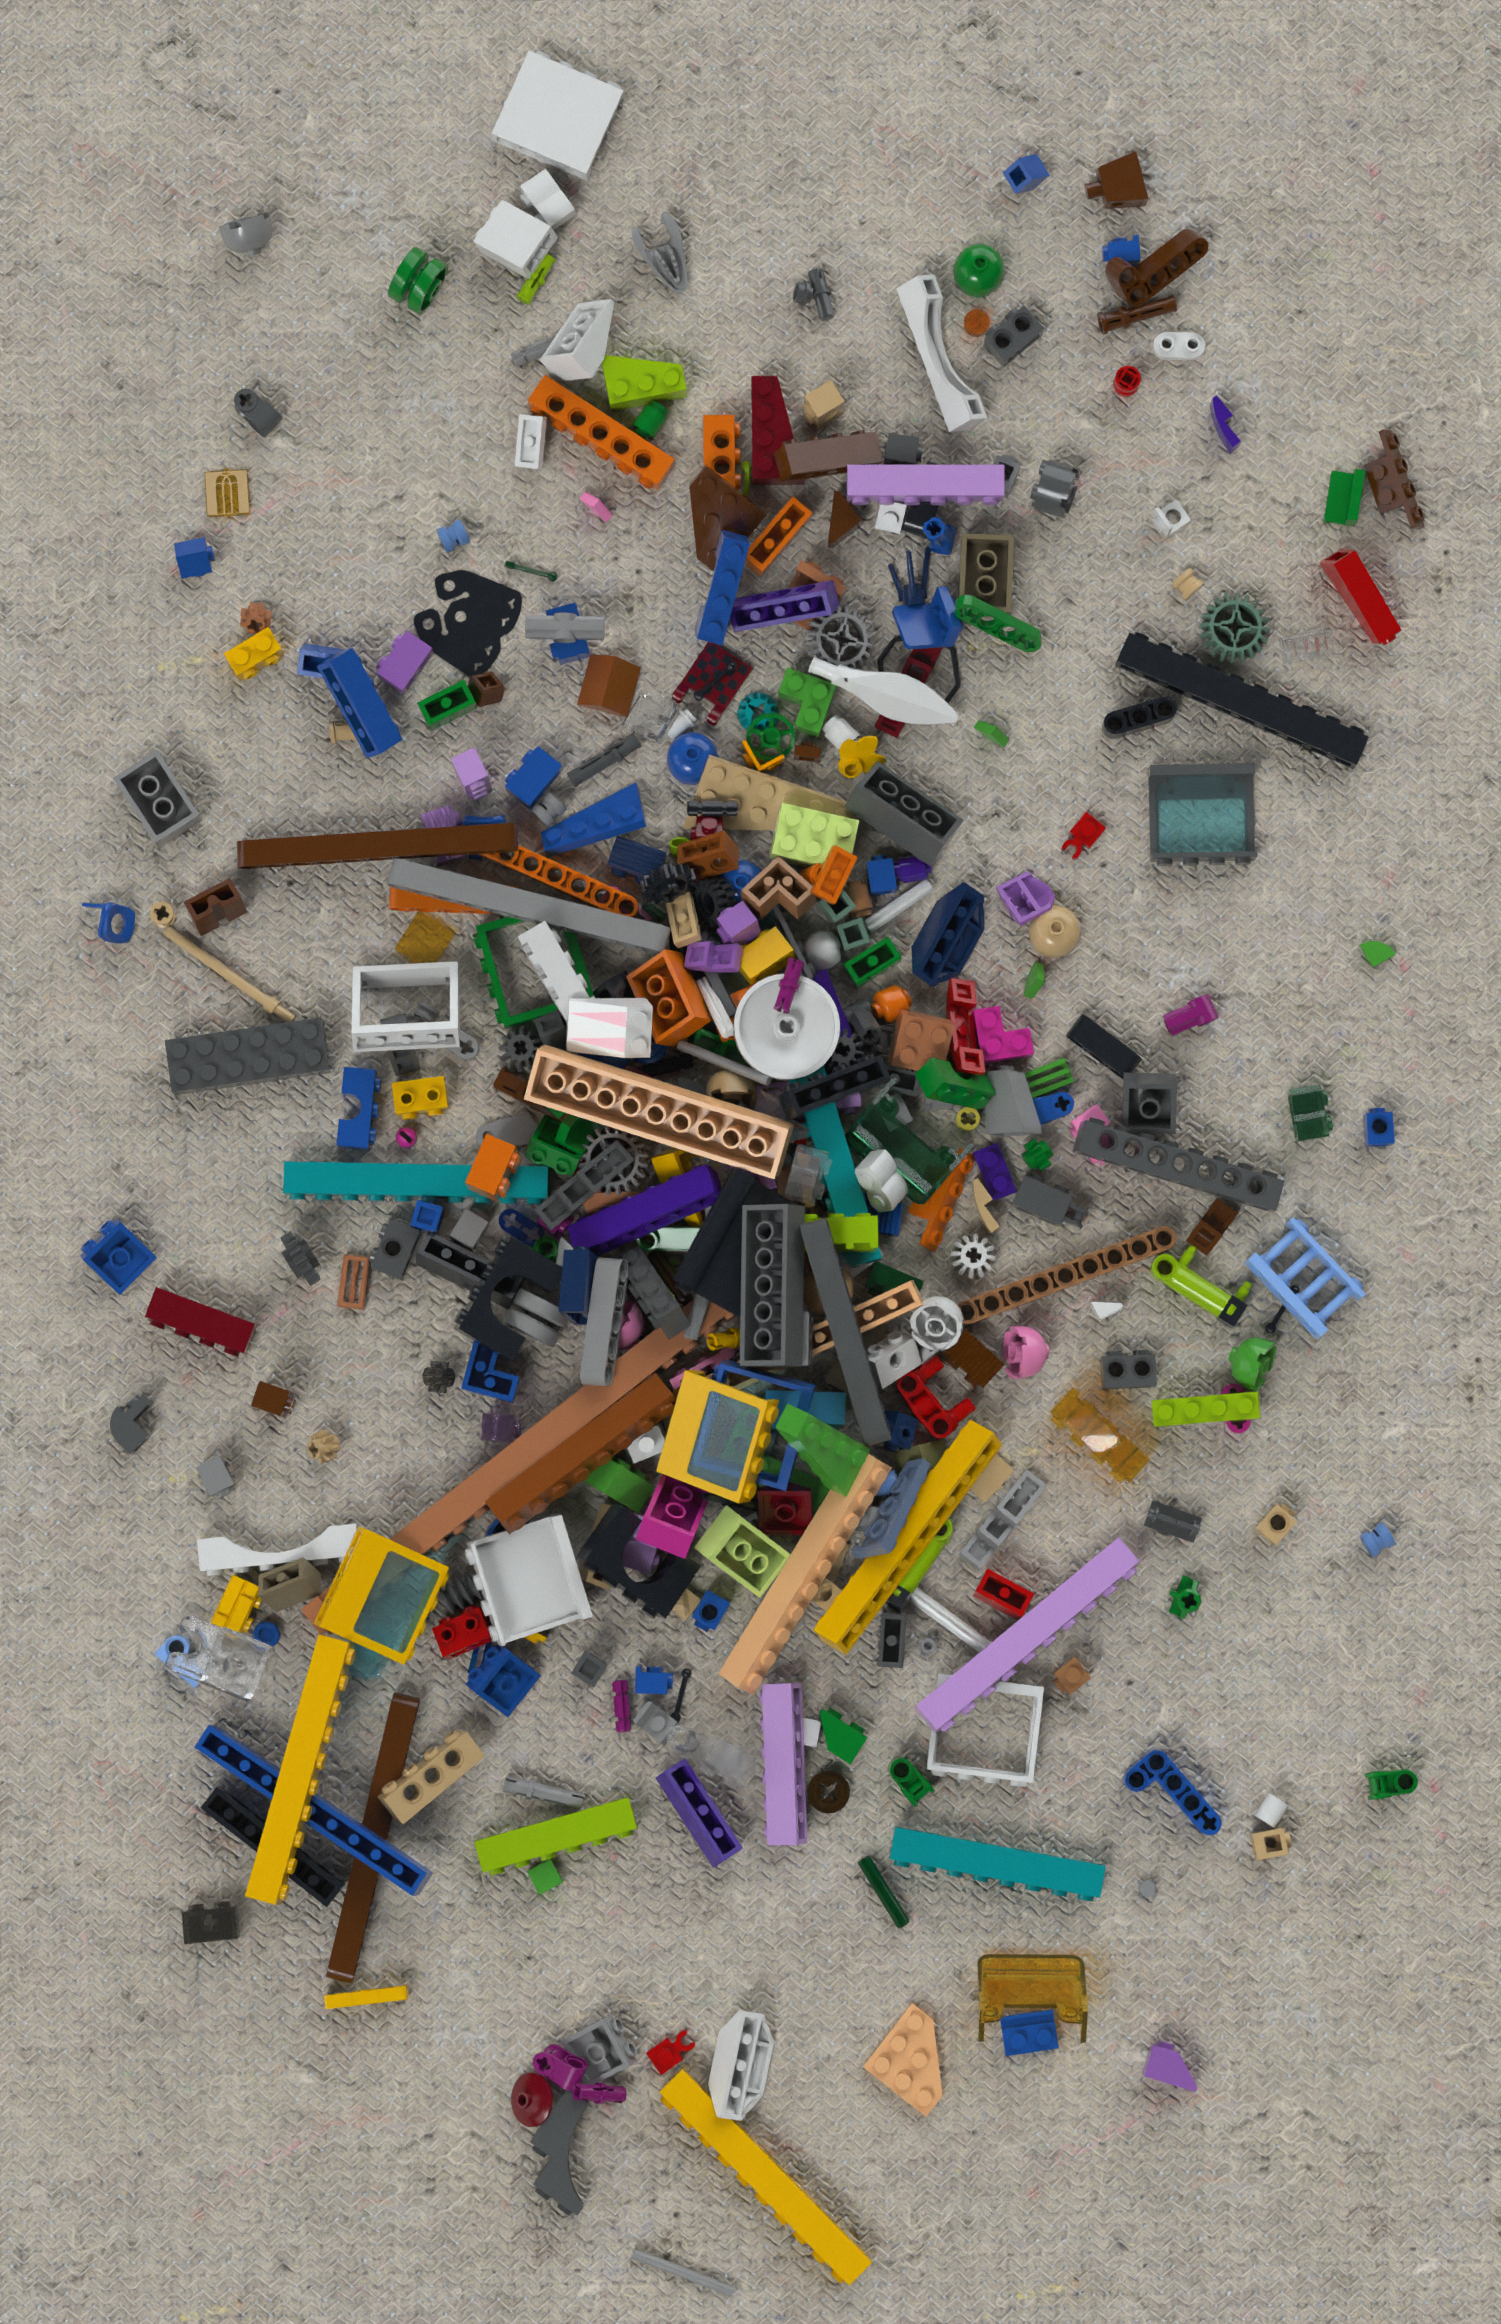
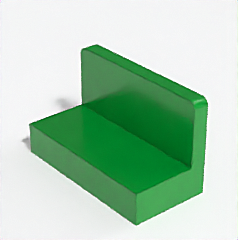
M1355 469L1352 474L1339 471L1331 472L1324 515L1325 522L1355 526L1358 521L1365 470Z
M568 1114L561 1122L554 1142L583 1156L587 1148L582 1144L590 1146L592 1143L586 1137L591 1135L594 1139L598 1138L595 1129L598 1128L602 1133L604 1126Z

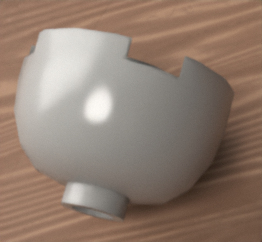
M259 213L255 217H244L219 226L224 243L230 250L236 253L245 252L247 257L261 253L260 248L268 244L272 236V223L269 213Z

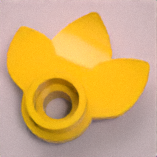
M865 736L857 742L852 739L844 741L839 748L840 760L838 762V769L840 773L847 778H855L862 772L868 773L877 761L884 764L887 759L875 753L878 744L877 737Z

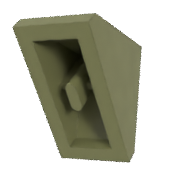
M944 1439L911 1447L910 1450L903 1449L898 1451V1453L893 1452L898 1474H900L907 1461L921 1458L930 1463L928 1470L934 1469L946 1450Z

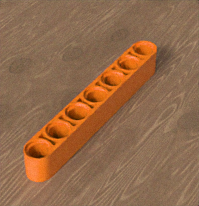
M518 845V851H515L514 857L508 861L501 858V853L478 854L485 859L597 909L625 915L620 912V906L624 902H631L634 905V910L625 916L636 918L638 915V903L631 895ZM536 859L539 863L538 868L531 872L527 871L524 867L526 861ZM552 870H560L563 875L560 881L551 882L548 879L549 873ZM578 880L586 883V889L581 893H576L572 890L573 883ZM601 891H606L610 894V899L607 903L601 904L596 901V895Z

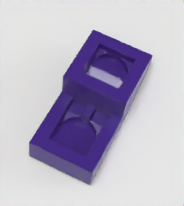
M1216 395L1210 403L1212 420L1222 443L1231 454L1239 447L1241 441L1227 425L1232 418V413Z

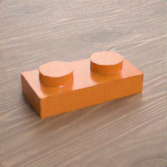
M832 845L810 893L832 905L836 904L858 857L837 845Z

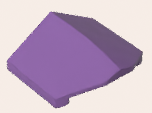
M1025 872L996 887L1010 917L1020 926L1041 916L1053 907L1055 895L1050 887L1033 877L1029 872Z

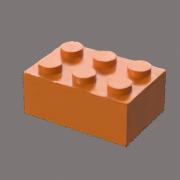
M664 949L627 975L626 978L635 998H646L653 1006L651 1034L655 1043L674 1047L680 1040L686 1039L713 1019L691 971L684 968L685 957L683 953Z
M486 1134L465 1181L468 1189L496 1202L499 1201L500 1197L505 1198L511 1185L508 1178L511 1173L516 1174L521 1163L516 1146Z

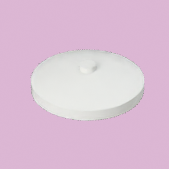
M777 974L762 979L745 993L735 1013L734 1037L741 1055L752 1068L774 1079L795 1080L811 1075L829 1060L838 1043L840 1019L836 1005L827 991L815 981L801 975L798 982L800 986L799 991L795 992L790 1013H783V1009L781 1012L774 1010L773 1007L780 990L778 984L784 977V974Z

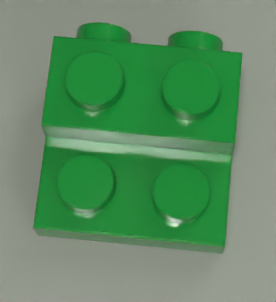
M544 1115L530 1139L524 1156L530 1158L535 1164H544L554 1168L558 1174L573 1176L578 1168V1164L581 1162L582 1155L576 1154L554 1142L561 1122Z

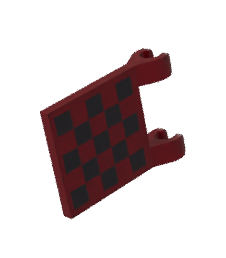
M708 642L681 683L674 690L672 700L680 704L689 689L694 692L702 690L727 667L729 661H734L737 664V668L734 671H729L704 694V699L715 705L708 714L707 722L712 726H716L753 668L715 643Z

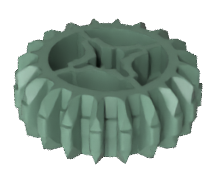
M1235 593L1232 601L1229 594H1225L1224 603L1221 599L1216 598L1214 600L1215 606L1209 604L1206 608L1210 614L1203 613L1201 616L1206 622L1199 625V629L1206 631L1200 635V639H1209L1204 644V648L1208 649L1213 646L1214 649L1211 652V656L1214 657L1217 652L1221 653L1220 661L1222 662L1226 656H1230V664H1234L1236 656H1238L1240 663H1244L1245 654L1250 659H1253L1255 657L1254 651L1260 653L1263 650L1259 643L1266 644L1268 641L1263 635L1270 632V628L1263 626L1269 622V618H1260L1265 613V609L1261 608L1256 611L1255 608L1258 605V601L1255 600L1252 605L1248 604V595L1244 597L1243 601H1239V593ZM1232 609L1229 620L1214 623L1215 618L1220 613ZM1241 611L1252 619L1254 626L1242 620ZM1234 619L1235 624L1238 625L1237 628L1240 627L1235 638L1234 633L1231 632L1232 629L1229 630ZM1215 631L1227 637L1228 646L1217 638ZM1255 634L1254 639L1249 644L1237 648L1240 637Z

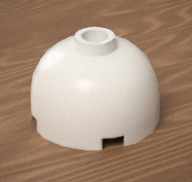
M934 1296L923 1300L924 1305L916 1308L910 1318L912 1336L920 1345L927 1349H949L957 1343L963 1331L964 1317L961 1309L954 1301L946 1297Z

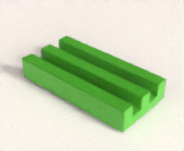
M1065 1058L1025 1073V1077L1028 1079L1058 1066H1061L1063 1069L1028 1083L1029 1089L1063 1075L1066 1077V1080L1031 1093L1032 1099L1074 1083Z

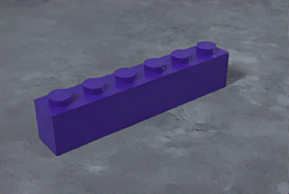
M707 1164L697 1165L683 1175L672 1176L665 1183L658 1186H650L645 1189V1192L636 1196H628L616 1205L603 1207L598 1213L589 1217H581L576 1220V1223L567 1226L573 1247H587L598 1257L713 1205L722 1188L718 1174Z

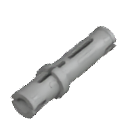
M506 1775L502 1791L524 1796L527 1800L533 1798L578 1810L581 1809L584 1793L535 1782L534 1779L528 1781Z

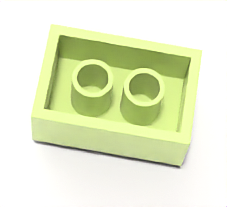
M782 803L778 811L768 859L774 860L779 856L786 863L808 867L817 863L823 865L832 845H837L852 854L859 820Z
M727 1505L694 1547L759 1598L780 1573L791 1555Z

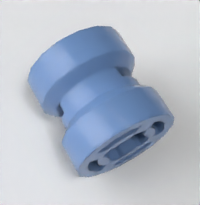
M460 519L452 522L450 527L436 529L446 553L454 551L455 547L459 544L464 546L471 543Z
M1383 1522L1377 1524L1373 1531L1364 1532L1359 1536L1372 1558L1378 1556L1382 1549L1391 1548L1396 1544L1392 1534Z

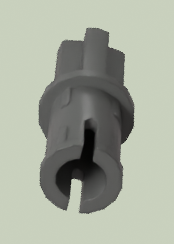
M818 268L812 269L808 272L811 287H813L812 299H815L819 319L827 321L834 317L830 300L832 293L828 289L824 269L820 268L819 272Z

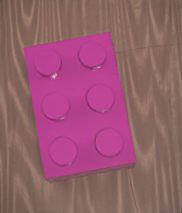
M662 1474L642 1520L636 1540L685 1559L709 1502L702 1499L701 1493L711 1494V1492Z

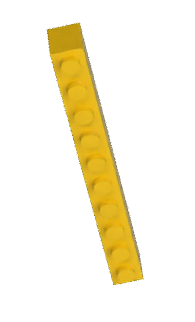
M969 1420L966 1426L960 1430L957 1438L945 1450L940 1461L928 1473L925 1482L920 1486L916 1495L917 1500L910 1508L906 1517L907 1522L900 1530L896 1539L895 1548L888 1554L866 1557L857 1572L850 1577L848 1584L842 1592L835 1597L833 1604L824 1616L818 1620L813 1631L824 1643L844 1655L848 1654L1002 1447V1443L994 1432L972 1420Z
M318 1634L245 1893L246 1897L273 1905H281L282 1900L285 1901L288 1897L290 1885H287L290 1874L293 1875L297 1866L295 1854L297 1848H301L304 1841L305 1833L302 1832L304 1822H308L311 1816L312 1806H309L312 1795L315 1796L318 1791L319 1780L316 1779L319 1769L322 1770L326 1762L327 1755L324 1754L326 1744L331 1742L334 1734V1728L331 1726L334 1717L339 1715L341 1709L339 1697L341 1691H345L348 1684L349 1676L346 1675L348 1665H352L355 1659L356 1650L353 1649L355 1643Z
M683 2067L660 2089L659 2093L662 2095L660 2098L661 2102L669 2110L675 2108L681 2114L679 2120L689 2130L694 2127L700 2133L697 2138L708 2149L712 2146L719 2153L716 2156L717 2159L726 2168L731 2165L738 2172L735 2177L745 2187L750 2184L757 2191L754 2195L757 2200L765 2207L769 2204L776 2211L773 2214L774 2217L783 2226L788 2223L795 2230L792 2235L802 2245L807 2242L814 2251L811 2253L813 2257L822 2265L826 2262L833 2269L830 2272L831 2275L840 2284L845 2281L850 2286L872 2263L871 2258L735 2120L716 2116L711 2095Z

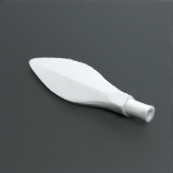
M814 657L810 664L808 672L831 680V684L851 692L879 714L889 719L910 724H945L959 719L958 713L939 694L926 684L908 675L897 672L864 671L841 664L836 666L817 657Z

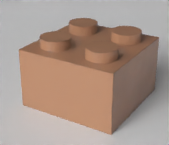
M899 1009L888 1056L889 1063L892 1066L918 1071L931 1058L946 1061L954 1024L950 1019Z

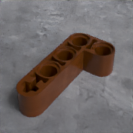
M1184 229L1136 267L1120 257H1114L1106 265V276L1118 297L1133 307H1139L1206 255L1209 245L1206 239L1193 230Z

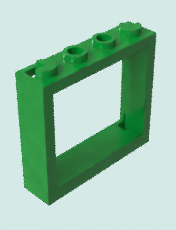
M511 917L477 925V933L472 934L476 949L482 948L484 958L480 959L483 973H489L492 982L487 984L490 998H496L499 1008L494 1009L498 1024L503 1023L505 1029L533 1022L539 1017L558 1010L557 1006L552 1004L509 1016L486 933L527 922ZM564 931L571 957L575 963L576 974L581 973L588 985L585 991L591 998L594 994L577 935Z

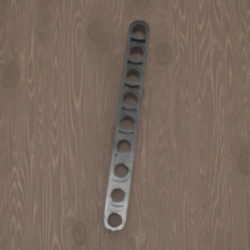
M827 1218L800 1224L803 1241L864 1444L867 1447L892 1440Z

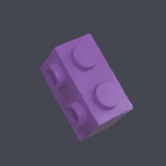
M407 630L403 636L399 634L391 645L393 650L388 657L384 655L376 667L378 669V678L403 695H405L434 653L431 646Z
M743 901L734 907L724 909L717 918L719 925L717 932L722 938L720 939L722 945H749L761 933L758 920Z

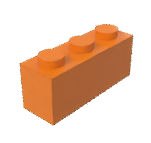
M792 496L751 544L747 552L745 565L762 577L810 521L813 513Z

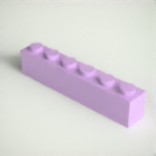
M847 465V501H852L853 505H867L868 501H878L879 505H893L894 502H905V505H919L920 502H931L932 505H945L946 502H957L958 505H971L972 502H983L984 505H998L999 502L1004 500V465Z
M802 1683L762 1684L760 1703L763 1705V1717L760 1724L761 1730L764 1733V1743L761 1752L765 1762V1770L762 1775L766 1791V1797L763 1801L767 1820L764 1828L765 1838L767 1839V1845L807 1844Z

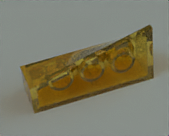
M1072 1387L1049 1412L1052 1416L1050 1421L1060 1430L1065 1427L1072 1434L1069 1438L1077 1446L1082 1448L1085 1445L1092 1452L1089 1456L1100 1466L1103 1463L1111 1469L1109 1474L1118 1483L1121 1484L1123 1481L1127 1484L1130 1483L1150 1459L1126 1436H1121L1118 1433L1119 1430L1105 1417L1101 1418L1098 1415L1097 1409L1090 1402H1087L1085 1399L1081 1400L1078 1397L1080 1393Z

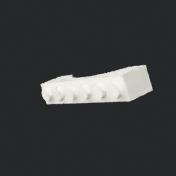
M918 275L897 288L900 303L904 308L909 327L913 332L918 351L921 354L927 376L931 381L936 400L939 403L949 432L966 431L987 419V415L979 394L970 389L958 377L946 355L941 333L943 296L935 275Z
M358 1524L329 1526L320 1536L308 1544L294 1550L279 1553H263L249 1550L237 1545L227 1537L197 1539L199 1568L202 1572L207 1571V1576L223 1575V1569H233V1574L249 1572V1567L260 1566V1571L272 1570L276 1568L275 1564H287L303 1557L307 1561H312L313 1566L329 1564L328 1559L339 1558V1563H341Z

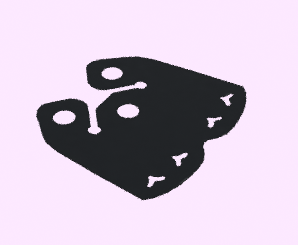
M458 570L441 574L435 579L436 592L440 599L449 600L462 595L463 592H468L469 596L468 598H461L451 602L444 615L446 630H448L447 635L441 633L443 630L441 619L436 610L427 609L416 614L414 625L419 639L431 646L437 656L469 677L485 673L500 653V637L512 631L518 620L522 606L521 593L469 571ZM447 580L454 582L455 588L453 591L448 592L444 589L443 585ZM515 599V601L513 602L514 608L511 609V606L508 604V602ZM458 611H464L466 613L465 621L458 622L455 619V614ZM431 618L434 621V626L431 629H425L423 627L424 619ZM509 618V620L505 621V626H502L501 619ZM493 646L492 649L489 650L490 654L487 655L485 648ZM474 663H483L477 667L476 671L474 670Z

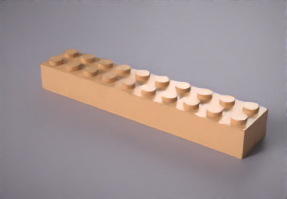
M545 1044L537 1049L524 1100L775 1179L781 1173L794 1128V1123Z

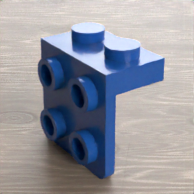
M947 586L937 587L930 604L895 606L892 610L901 639L907 649L953 647L963 628L962 620L955 615V600L950 595Z

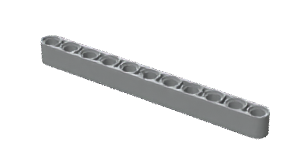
M397 858L393 859L387 880V885L396 889L535 924L546 921L547 925L551 928L654 954H659L666 949L671 930L669 927Z

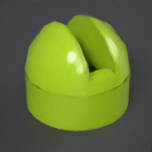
M675 837L669 841V851L674 858L677 859L678 844L688 842L689 839Z

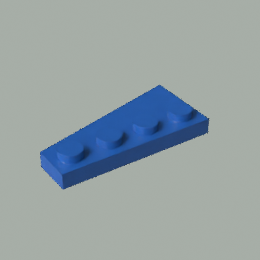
M636 782L542 831V842L547 858L647 827L640 792Z

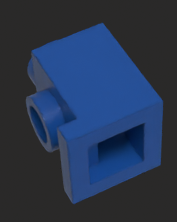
M1133 235L1130 241H1127V238H1116L1112 242H1108L1107 246H1102L1103 262L1108 263L1114 257H1120L1136 267L1141 261L1139 236Z
M636 1666L635 1693L667 1694V1689H673V1673L662 1672L663 1667H647V1672H641L642 1667Z

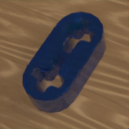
M506 1209L499 1216L501 1229L527 1246L533 1247L537 1240L528 1241L529 1236L522 1231L524 1227L530 1231L537 1228V1234L540 1238L545 1237V1232L538 1223L517 1210ZM512 1214L516 1215L515 1221L521 1224L520 1228L518 1229L513 1225L509 1228L505 1227L506 1221L504 1217H511Z

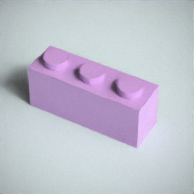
M475 747L451 758L455 773L468 800L474 798L477 801L489 795L488 791L492 789L489 776Z

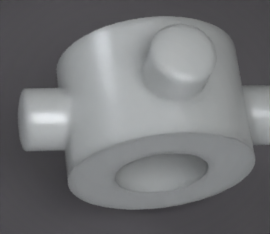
M931 1635L930 1638H924L923 1640L919 1638L917 1640V1643L920 1644L921 1656L925 1657L926 1654L933 1652L937 1654L939 1649L936 1648L935 1636Z
M1140 1879L1137 1882L1140 1891L1138 1896L1141 1899L1144 1896L1155 1898L1158 1895L1155 1892V1883L1157 1881L1155 1879L1151 1881H1142Z

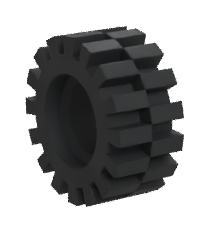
M720 876L697 882V886L693 887L694 891L692 893L694 894L692 896L697 916H700L698 921L700 923L704 922L705 926L710 925V927L718 925L717 918L724 909L734 907L737 904V899H733V895H736L734 890L730 891L732 886L730 883L725 884L726 879H720Z

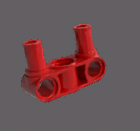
M934 1355L918 1368L899 1378L896 1382V1388L910 1411L923 1424L933 1438L943 1439L954 1432L959 1426L958 1423L975 1411L976 1407L966 1397L949 1411L947 1409L943 1410L939 1401L925 1386L928 1379L945 1367L937 1355ZM906 1377L912 1378L916 1383L915 1389L911 1392L904 1391L901 1387L902 1379ZM944 1420L947 1424V1431L944 1434H937L933 1430L934 1421Z

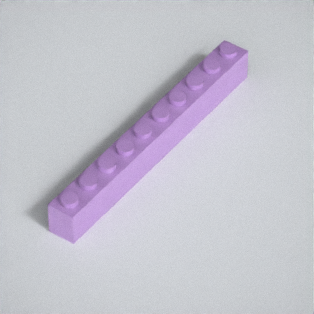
M1118 1537L918 1703L915 1707L916 1712L935 1734L940 1730L945 1733L956 1723L954 1721L955 1717L960 1713L965 1716L976 1707L974 1702L979 1697L983 1696L986 1699L997 1689L994 1686L1001 1679L1004 1682L1009 1680L1017 1672L1014 1668L1021 1662L1026 1665L1037 1656L1035 1651L1043 1645L1047 1648L1057 1639L1055 1636L1057 1632L1062 1628L1066 1632L1077 1623L1075 1617L1081 1612H1084L1086 1615L1098 1605L1095 1601L1099 1597L1104 1595L1107 1598L1118 1588L1115 1585L1122 1578L1127 1581L1137 1573L1135 1567H1137L1139 1560Z

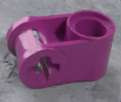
M557 2044L547 2046L544 2052H539L533 2058V2067L537 2073L545 2076L567 2091H572L576 2083H581L587 2069V2063L584 2059L573 2055Z

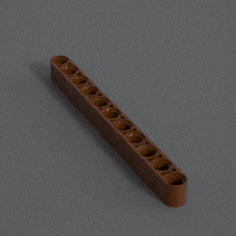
M498 823L237 841V866L239 869H258L393 860L394 858L411 859L518 851L517 824Z
M396 1692L393 1693L362 1822L364 1826L386 1841L392 1816L378 1799V1796L382 1793L381 1789L387 1783L393 1780L396 1782L403 1775L402 1772L405 1767L420 1703V1698ZM356 1857L353 1860L326 1978L351 1984L355 1977L379 1876L377 1871Z

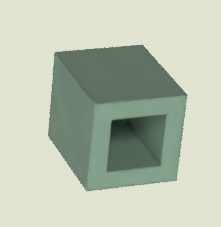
M863 917L837 925L845 951L871 942Z

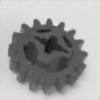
M291 1231L280 1237L286 1248L281 1253L297 1279L304 1276L310 1286L321 1280L315 1269L320 1263L305 1239L297 1241Z

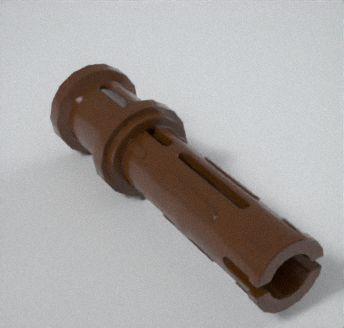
M1169 296L1145 303L1139 307L1126 308V306H1120L1118 310L1104 314L1103 312H1098V325L1102 335H1106L1108 331L1121 327L1128 329L1131 323L1177 312V305L1174 296Z

